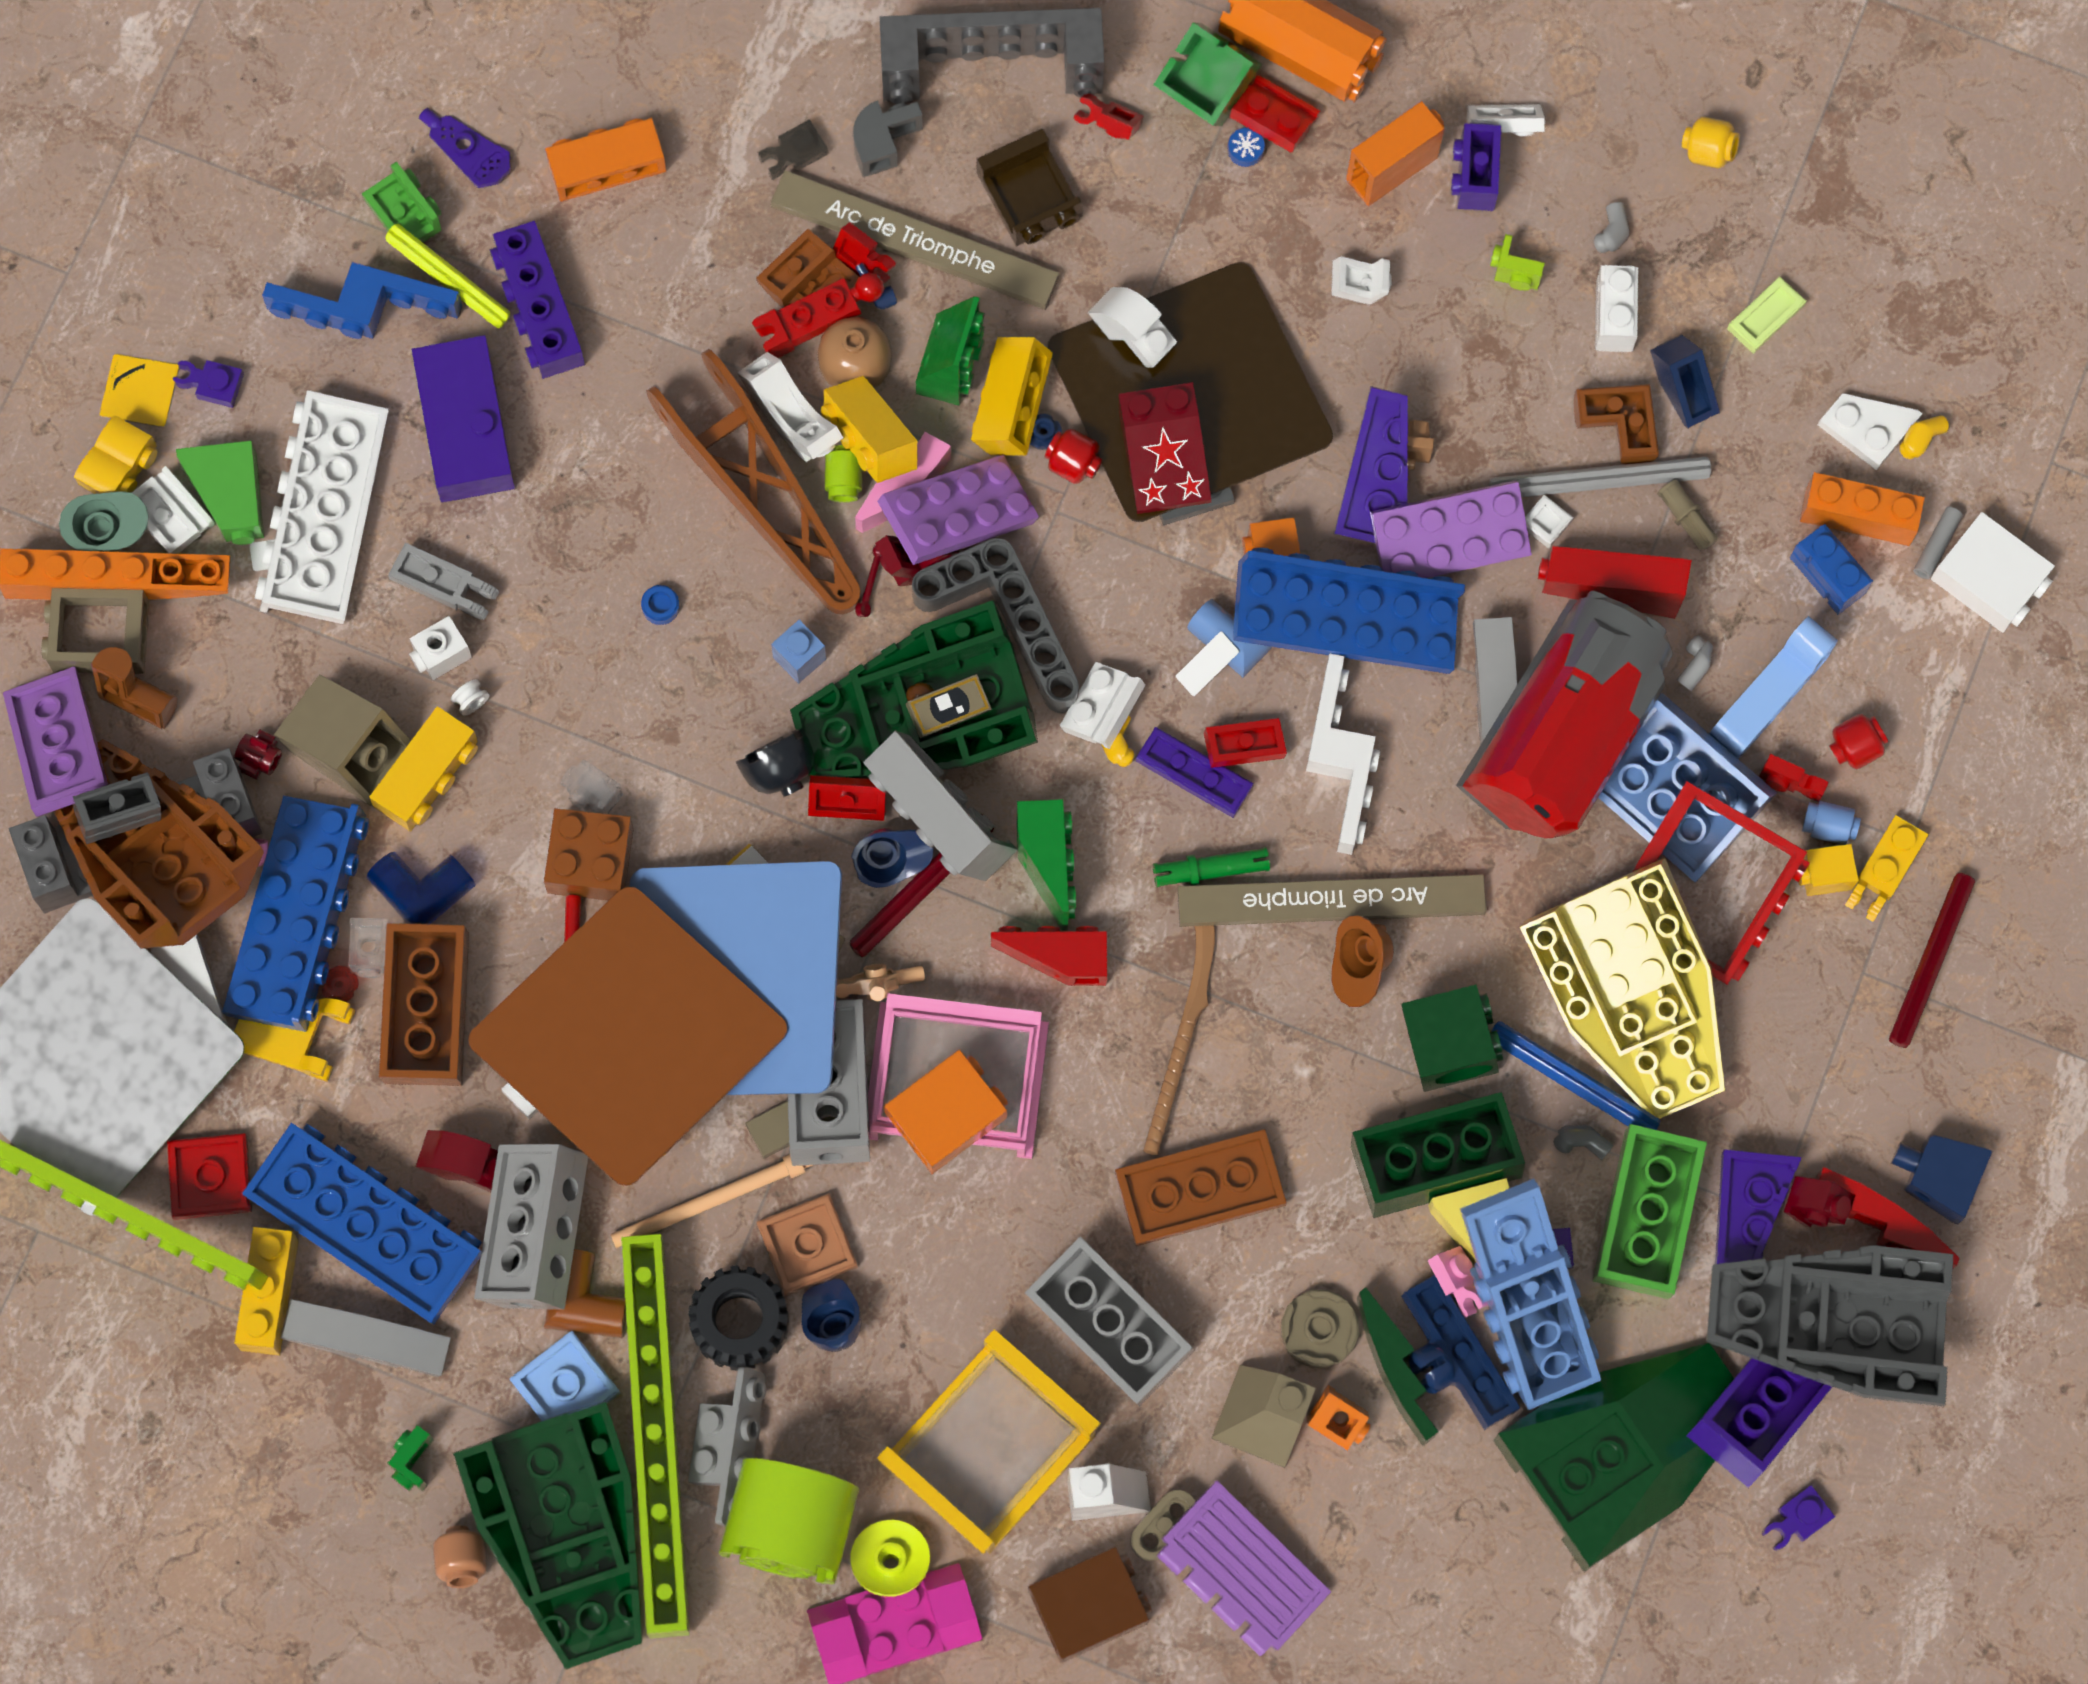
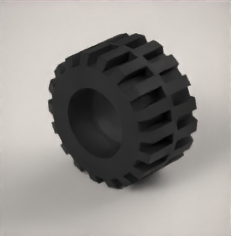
M739 1265L730 1266L731 1270L725 1272L721 1268L714 1272L715 1276L711 1279L706 1277L701 1282L702 1287L700 1290H695L692 1296L693 1302L692 1306H689L688 1312L692 1336L701 1353L707 1359H712L715 1365L721 1368L725 1365L734 1371H738L739 1367L755 1369V1364L760 1362L765 1364L770 1361V1356L774 1352H779L782 1348L781 1343L783 1339L787 1337L789 1314L785 1298L777 1283L774 1284L771 1281V1277L764 1272L762 1275L757 1273L756 1268L747 1266V1270L739 1268ZM734 1298L750 1299L757 1303L762 1311V1323L758 1330L751 1336L743 1339L728 1338L722 1335L716 1326L718 1310L724 1303Z

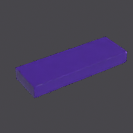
M1157 727L1153 729L1136 757L1137 763L1232 818L1237 814L1254 784L1224 766L1211 768L1209 757Z

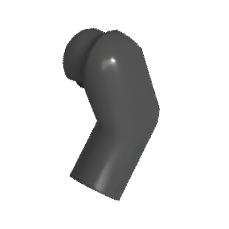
M1565 1125L1558 1130L1559 1135L1554 1138V1146L1562 1153H1569L1573 1147L1585 1146L1601 1160L1605 1158L1614 1146L1588 1125Z

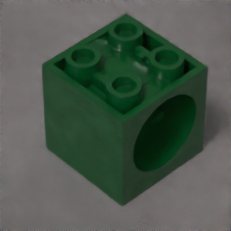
M1477 984L1401 1003L1424 1092L1499 1073L1497 1062L1504 1060L1503 1051L1497 1030L1489 1032L1488 1025L1493 1024L1494 1021L1487 993L1479 995Z

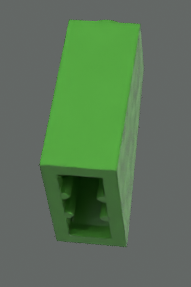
M252 441L176 449V455L182 469L226 542L246 545L253 543L255 539L264 538L257 453Z

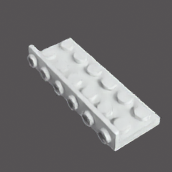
M307 390L304 402H296L292 423L299 424L297 437L289 436L285 458L292 459L289 472H281L277 493L284 494L282 507L274 506L270 528L277 529L274 543L266 542L262 561L263 564L269 565L267 578L259 577L254 598L262 600L260 612L267 613L268 608L344 624L389 409Z

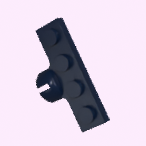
M1434 1275L1404 1292L1401 1297L1427 1338V1344L1415 1350L1408 1360L1410 1370L1414 1375L1428 1368L1432 1369V1371L1425 1375L1426 1378L1420 1381L1427 1390L1426 1392L1435 1394L1448 1386H1455L1460 1390L1484 1430L1517 1412L1520 1406L1450 1294L1445 1295L1436 1276Z

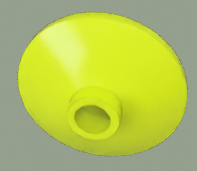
M898 1520L879 1521L865 1528L854 1541L850 1555L851 1568L856 1580L869 1592L884 1597L900 1596L912 1591L923 1581L930 1565V1551L924 1536L912 1525ZM887 1559L897 1560L898 1565L895 1568L889 1569L883 1565Z

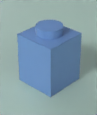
M800 620L794 623L771 644L773 658L798 684L826 660L825 645Z

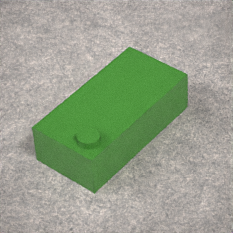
M1633 1124L1628 1126L1623 1137L1593 1282L1665 1299H1670L1675 1294L1707 1142Z

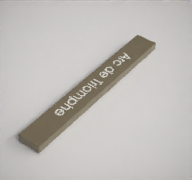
M786 170L771 200V207L836 232H840L843 226L851 222L876 241L879 248L1044 310L1059 279V273Z
M1483 875L1178 886L1177 889L1179 927L1343 921L1352 915L1363 916L1369 920L1485 915L1486 913Z

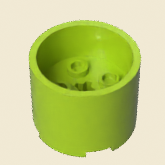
M745 1458L741 1465L719 1555L730 1558V1554L740 1555L739 1564L793 1579H808L809 1576L815 1577L817 1575L815 1582L835 1584L859 1488L840 1478L808 1468L766 1459Z

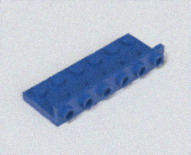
M1254 548L1238 561L1233 641L1329 655L1331 653L1345 656L1344 658L1450 674L1454 671L1458 598L1465 593V585L1454 583V580L1450 577L1438 576L1428 579L1418 577V574L1413 571L1390 573L1382 571L1381 567L1375 565H1363L1359 568L1346 566L1345 561L1338 559H1328L1321 562L1310 560V557L1305 554L1294 553L1283 556L1274 554V551L1268 548Z
M283 795L222 1010L225 1016L307 1032L309 1021H315L319 1009V1000L316 999L319 986L326 983L329 973V963L326 962L330 948H335L339 937V927L336 926L340 912H345L349 901V891L346 890L350 876H355L359 865V855L356 854L360 840H365L369 829V819L366 818L367 815L360 805L352 803L350 808Z
M291 1122L242 1194L434 1325L478 1260L481 1259L483 1252L479 1248L483 1242L464 1229L458 1236L447 1228L451 1222L448 1218L433 1208L426 1214L416 1207L419 1199L402 1187L395 1193L384 1185L388 1178L371 1166H368L364 1172L353 1164L357 1157L338 1144L334 1150L321 1143L326 1136L307 1123L301 1129Z

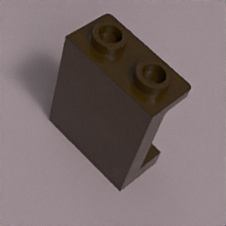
M1043 128L977 158V175L1016 247L1025 242L1026 244L1036 243L1044 238L1047 232L1057 227L1060 229L1068 228L1074 225L1079 220V217L1082 216L1083 203L1079 196H1074L1049 150V139Z

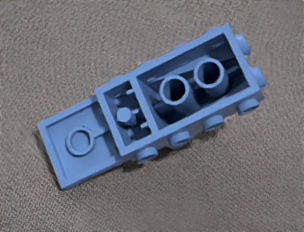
M1535 1179L1461 1208L1460 1211L1477 1261L1475 1263L1476 1267L1469 1270L1482 1303L1487 1302L1489 1309L1483 1313L1492 1333L1497 1332L1499 1340L1494 1341L1493 1344L1500 1362L1507 1364L1508 1370L1503 1372V1376L1511 1394L1518 1392L1526 1407L1530 1410L1601 1381L1595 1361L1599 1359V1353L1594 1341L1587 1335L1586 1330L1590 1328V1324L1585 1311L1581 1306H1578L1577 1299L1581 1298L1580 1291L1573 1276H1569L1567 1268L1571 1267V1262L1564 1246H1557L1540 1187Z

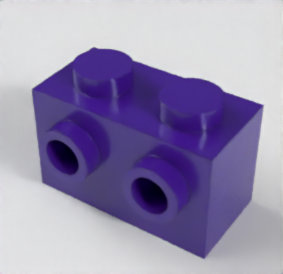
M1464 123L1461 139H1454L1453 161H1459V173L1452 174L1451 195L1458 196L1457 209L1494 211L1499 190L1501 125Z

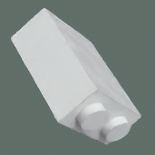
M1981 512L1937 567L1931 580L2004 633L2011 623L2018 627L2031 610L2026 606L2031 597L2034 595L2040 599L2053 581L2048 578V575L2055 565Z

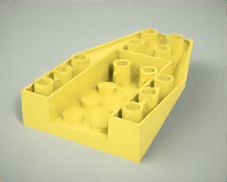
M1665 858L1523 922L1520 929L1569 1032L1641 1108L1660 1119L1725 1091L1712 970Z

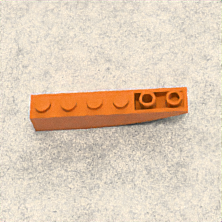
M0 548V590L5 599L51 600L52 588L144 590L148 600L228 594L231 557L230 555Z

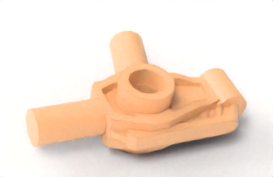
M885 964L867 965L863 968V973L853 975L850 978L837 979L836 996L843 999L849 994L867 995L869 1000L881 1001L887 998V993L890 994L889 991L898 989L899 985L924 981V969L922 966L894 971L887 969Z

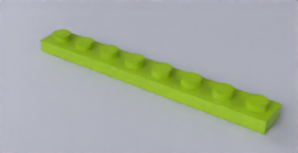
M0 1140V1168L17 1176L19 1171L22 1170L31 1175L28 1182L47 1192L50 1191L52 1186L62 1190L63 1193L60 1198L79 1208H82L84 1202L95 1207L92 1214L110 1224H114L116 1219L127 1223L128 1225L125 1230L144 1241L147 1240L149 1235L161 1240L158 1247L176 1257H179L182 1251L193 1256L190 1263L212 1274L214 1268L225 1272L226 1275L223 1280L241 1290H245L247 1285L261 1290L268 1276L257 1268Z

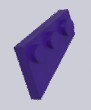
M1723 1150L1721 1156L1715 1264L1761 1258L1773 1229V1224L1802 1157Z

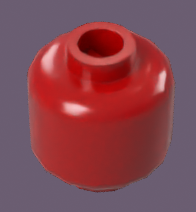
M1067 429L1064 433L1058 431L1050 442L1044 458L1049 460L1048 468L1051 472L1073 484L1081 483L1086 476L1093 479L1103 461L1102 458L1098 457L1099 443L1075 429Z
M1860 713L1833 728L1832 736L1835 742L1830 744L1829 747L1840 765L1847 761L1851 768L1858 770L1882 757L1885 753L1884 744L1889 741L1874 716L1868 718Z

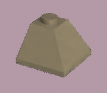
M1240 1365L1211 1439L1285 1468L1316 1388L1280 1373Z

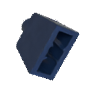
M1930 1135L1924 1141L1920 1151L1900 1142L1893 1155L1891 1164L1911 1172L1904 1189L1908 1194L1958 1225L1967 1215L1992 1151L1944 1137Z

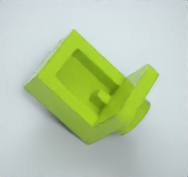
M1505 234L1502 246L1495 244L1490 266L1497 267L1494 280L1508 283L1512 288L1521 291L1538 290L1544 263L1508 255L1512 235Z

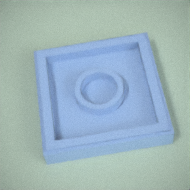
M572 1330L509 1379L541 1421L598 1403L606 1402L608 1404L621 1393Z

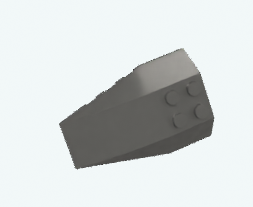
M1873 1245L1860 1247L1859 1250L1841 1252L1840 1249L1824 1251L1823 1254L1801 1257V1254L1770 1261H1766L1764 1258L1712 1265L1706 1342L1863 1398L1945 1407L1948 1366H1943L1946 1304L1952 1289L1953 1254Z

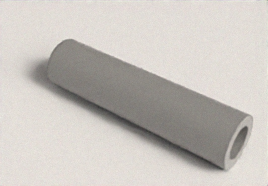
M1946 507L1913 569L1917 576L1924 579L1931 578L1963 517L1962 512L1958 509Z

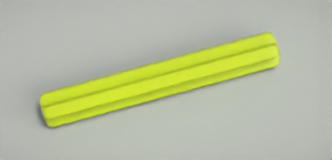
M396 223L389 229L385 236L389 244L445 288L458 291L460 299L493 326L500 329L505 325L511 314L507 308L400 224Z

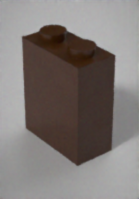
M1116 1547L1028 1586V1592L1060 1663H1064L1141 1628L1149 1622L1147 1614L1152 1612V1608L1143 1589L1136 1592L1130 1577L1136 1575L1127 1553L1119 1555Z

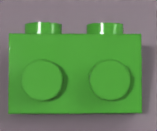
M396 161L390 165L392 174L362 193L363 199L387 231L397 223L424 243L442 231L438 218L442 213L430 196L424 198L419 192L418 188L421 185L414 173L409 168L404 171Z

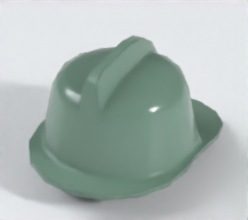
M119 491L87 494L76 497L66 505L61 512L59 527L61 536L66 543L76 550L108 552L129 547L137 542L147 529L149 516L147 507L141 498L130 492Z

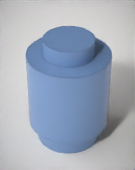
M1820 800L1818 804L1809 802L1802 831L1811 833V838L1846 845L1848 839L1856 840L1861 818L1854 817V808Z

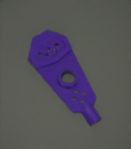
M425 108L419 115V119L431 128L430 138L477 188L498 185L511 172L510 152L501 146L495 145L450 115L440 118L429 108ZM461 139H467L470 141V146L462 150L457 147V142Z

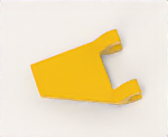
M318 999V1014L314 1022L309 1021L307 1032L242 1019L238 1020L234 1032L243 1040L245 1046L244 1054L282 1065L328 1082L333 1067L327 1065L328 1062L326 1060L307 1056V1053L323 1015L350 1025L355 1009L350 1008L349 1003L338 999Z

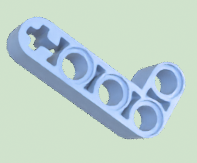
M1808 616L1793 632L1784 648L1724 714L1709 734L1739 759L1832 653L1838 640Z

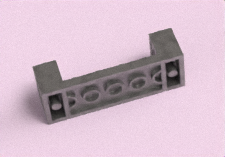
M1101 8L880 16L883 101L900 104L910 103L912 100H920L918 59H926L929 62H942L947 58H963L967 61H977L983 57L999 56L1002 59L1011 60L1020 57V55H1036L1039 58H1051L1057 54H1064L1066 94L1082 97L1085 93L1095 95V93H1102L1104 48Z
M230 748L193 761L197 775L176 782L180 785L183 783L195 790L196 794L205 799L209 797L218 802L251 837L263 834L241 771ZM43 815L9 828L32 897L44 914L93 896L61 825L53 827L47 816Z

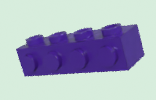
M535 220L492 234L495 248L489 249L496 271L503 269L507 280L502 281L501 284L507 302L515 301L519 313L514 314L513 318L520 336L527 334L531 346L524 349L531 369L538 367L542 379L584 366L585 363L580 344Z

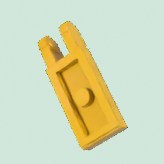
M1895 815L1859 874V881L1845 906L1853 909L1861 900L1865 888L1870 889L1878 894L1877 899L1872 902L1867 910L1866 918L1873 922L1886 900L1889 901L1929 834Z

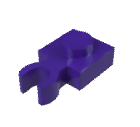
M206 360L204 369L201 370L188 361L178 362L179 368L189 371L190 375L185 379L173 377L177 387L182 389L196 387L195 395L197 399L230 408L234 407L244 377L242 369Z
M1810 1485L1778 1509L1785 1520L1768 1525L1763 1530L1762 1535L1765 1536L1771 1530L1779 1531L1782 1535V1541L1773 1548L1774 1551H1778L1789 1543L1793 1533L1803 1542L1834 1519L1835 1515L1812 1485Z

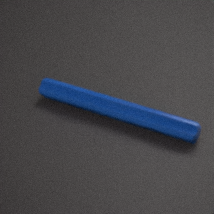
M1498 1021L1492 1028L1491 1032L1495 1030L1498 1032L1502 1049L1627 1126L1633 1124L1654 1130L1658 1129L1661 1122L1659 1118L1502 1021Z

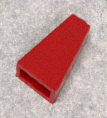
M1552 546L1549 557L1541 558L1537 579L1544 580L1542 589L1544 594L1579 600L1586 598L1590 591H1596L1627 604L1639 612L1675 619L1686 596L1692 560Z

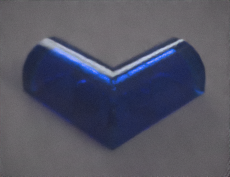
M391 852L382 857L367 873L368 881L407 924H431L476 886L469 873L452 855L444 859L421 880L396 852Z

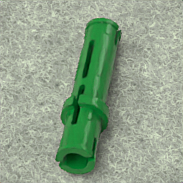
M1267 847L1200 858H1196L1195 855H1187L1186 860L1153 863V874L1169 872V875L1154 878L1155 886L1158 888L1184 882L1196 885L1199 884V880L1260 871L1267 872L1270 871V860L1254 862L1253 860L1268 857Z

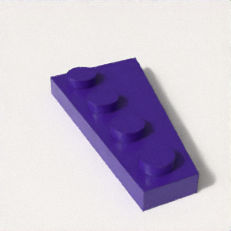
M1370 386L1334 530L1335 534L1375 543L1370 512L1408 504L1407 394Z

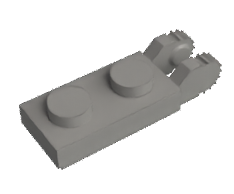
M408 543L404 544L388 574L389 580L455 610L459 608L464 613L481 620H485L488 611L482 605L464 598L468 588L492 600H495L499 593L498 589L475 578L473 573Z

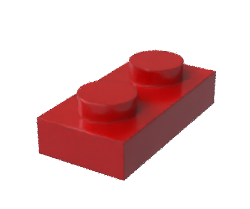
M1279 718L1206 727L1203 733L1211 768L1284 759L1287 754Z
M810 775L808 816L884 821L886 791L882 792L870 779Z

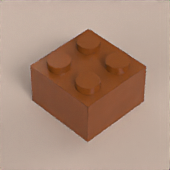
M554 808L544 876L547 894L578 895L581 898L609 901L618 891L626 888L634 832L631 817Z

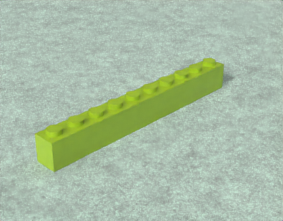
M661 1234L621 1237L646 1629L650 1639L690 1635L664 1242Z

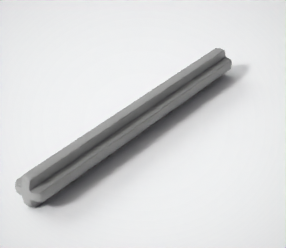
M1696 457L1495 477L1490 479L1489 486L1516 480L1519 482L1521 497L1668 483L1676 479L1678 481L1698 480L1710 477L1711 463L1708 457Z

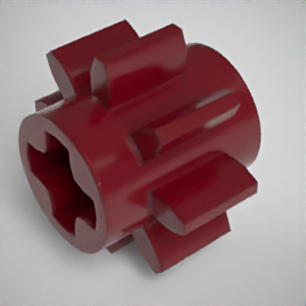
M261 729L257 732L256 737L248 733L243 736L234 755V758L241 762L238 766L241 769V773L258 780L261 772L270 776L275 771L282 757V750L276 747L278 741L275 740V736Z

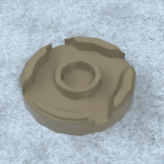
M1310 1290L1293 1300L1287 1306L1281 1321V1339L1287 1352L1298 1363L1311 1368H1329L1341 1363L1353 1351L1359 1336V1320L1353 1308L1348 1304L1349 1302L1341 1295L1329 1290Z

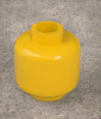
M1700 117L1692 127H1686L1682 139V148L1687 149L1688 158L1691 163L1712 168H1722L1728 161L1733 162L1739 146V134L1734 132V127L1730 122L1709 117Z

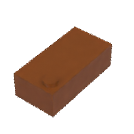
M387 923L379 1078L384 1084L462 1086L469 932L465 925Z

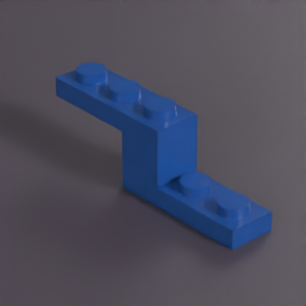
M354 262L351 263L338 302L268 282L262 294L266 308L271 314L279 318L290 319L293 316L305 320L308 325L318 329H326L327 326L336 328L342 334L354 339H361L362 336L374 338L387 299L400 308L410 309L411 306L425 309L426 313L440 319H445L447 316L458 319L462 308L458 291Z

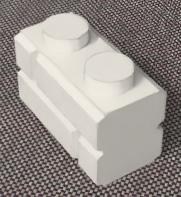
M1601 266L1596 280L1595 330L1597 332L1595 334V350L1632 352L1637 339L1638 268L1635 266Z

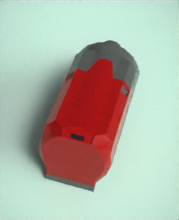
M1590 591L1586 598L1579 600L1570 599L1456 786L1505 829L1523 831L1545 839L1565 836L1578 830L1665 687L1663 671L1673 656L1672 648L1666 635V629L1654 619L1645 616L1627 604L1596 591Z

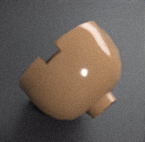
M854 316L841 319L827 328L821 336L817 356L820 372L831 386L864 376L875 388L883 382L889 373L892 353L889 339L879 325L869 319Z

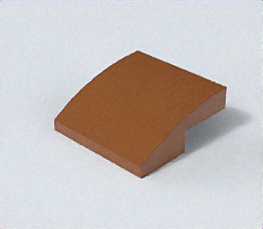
M807 229L756 277V281L783 308L842 278L847 282L849 289L855 287L859 276L836 258L835 252L830 246Z

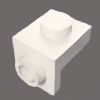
M1342 256L1333 260L1332 296L1370 305L1388 294L1392 284L1390 260L1382 258L1373 264Z

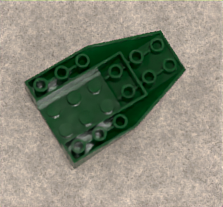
M1710 1343L1599 1372L1601 1381L1545 1403L1498 1433L1493 1440L1514 1472L1521 1471L1565 1536L1561 1540L1583 1572H1586L1680 1508L1716 1461L1687 1437L1693 1427L1734 1379Z

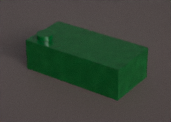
M1502 1092L1352 1132L1351 1150L1373 1218L1428 1204L1431 1198L1505 1178L1509 1182L1523 1177L1525 1160Z

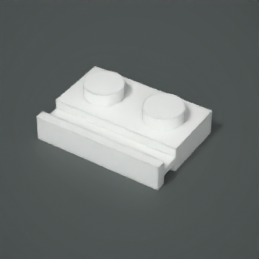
M165 466L161 469V473L154 478L152 476L135 489L132 494L141 498L147 507L149 516L147 530L167 553L178 554L198 539L203 531L208 527L212 528L215 524L205 510Z
M1095 662L1078 692L1077 700L1070 706L1060 727L1068 734L1095 744L1096 742L1100 743L1105 748L1110 749L1145 687L1144 682L1139 677L1128 676L1125 672Z

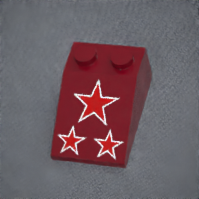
M1193 382L1120 393L1119 416L1137 514L1212 503Z

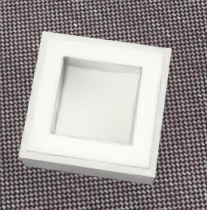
M1545 495L1525 516L1528 533L1548 549L1574 518Z

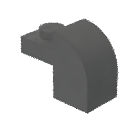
M877 100L867 105L859 113L853 127L854 154L863 178L898 167L897 150L893 139L923 130L922 112L918 102L909 105L907 103H900L892 106L888 112L882 113Z

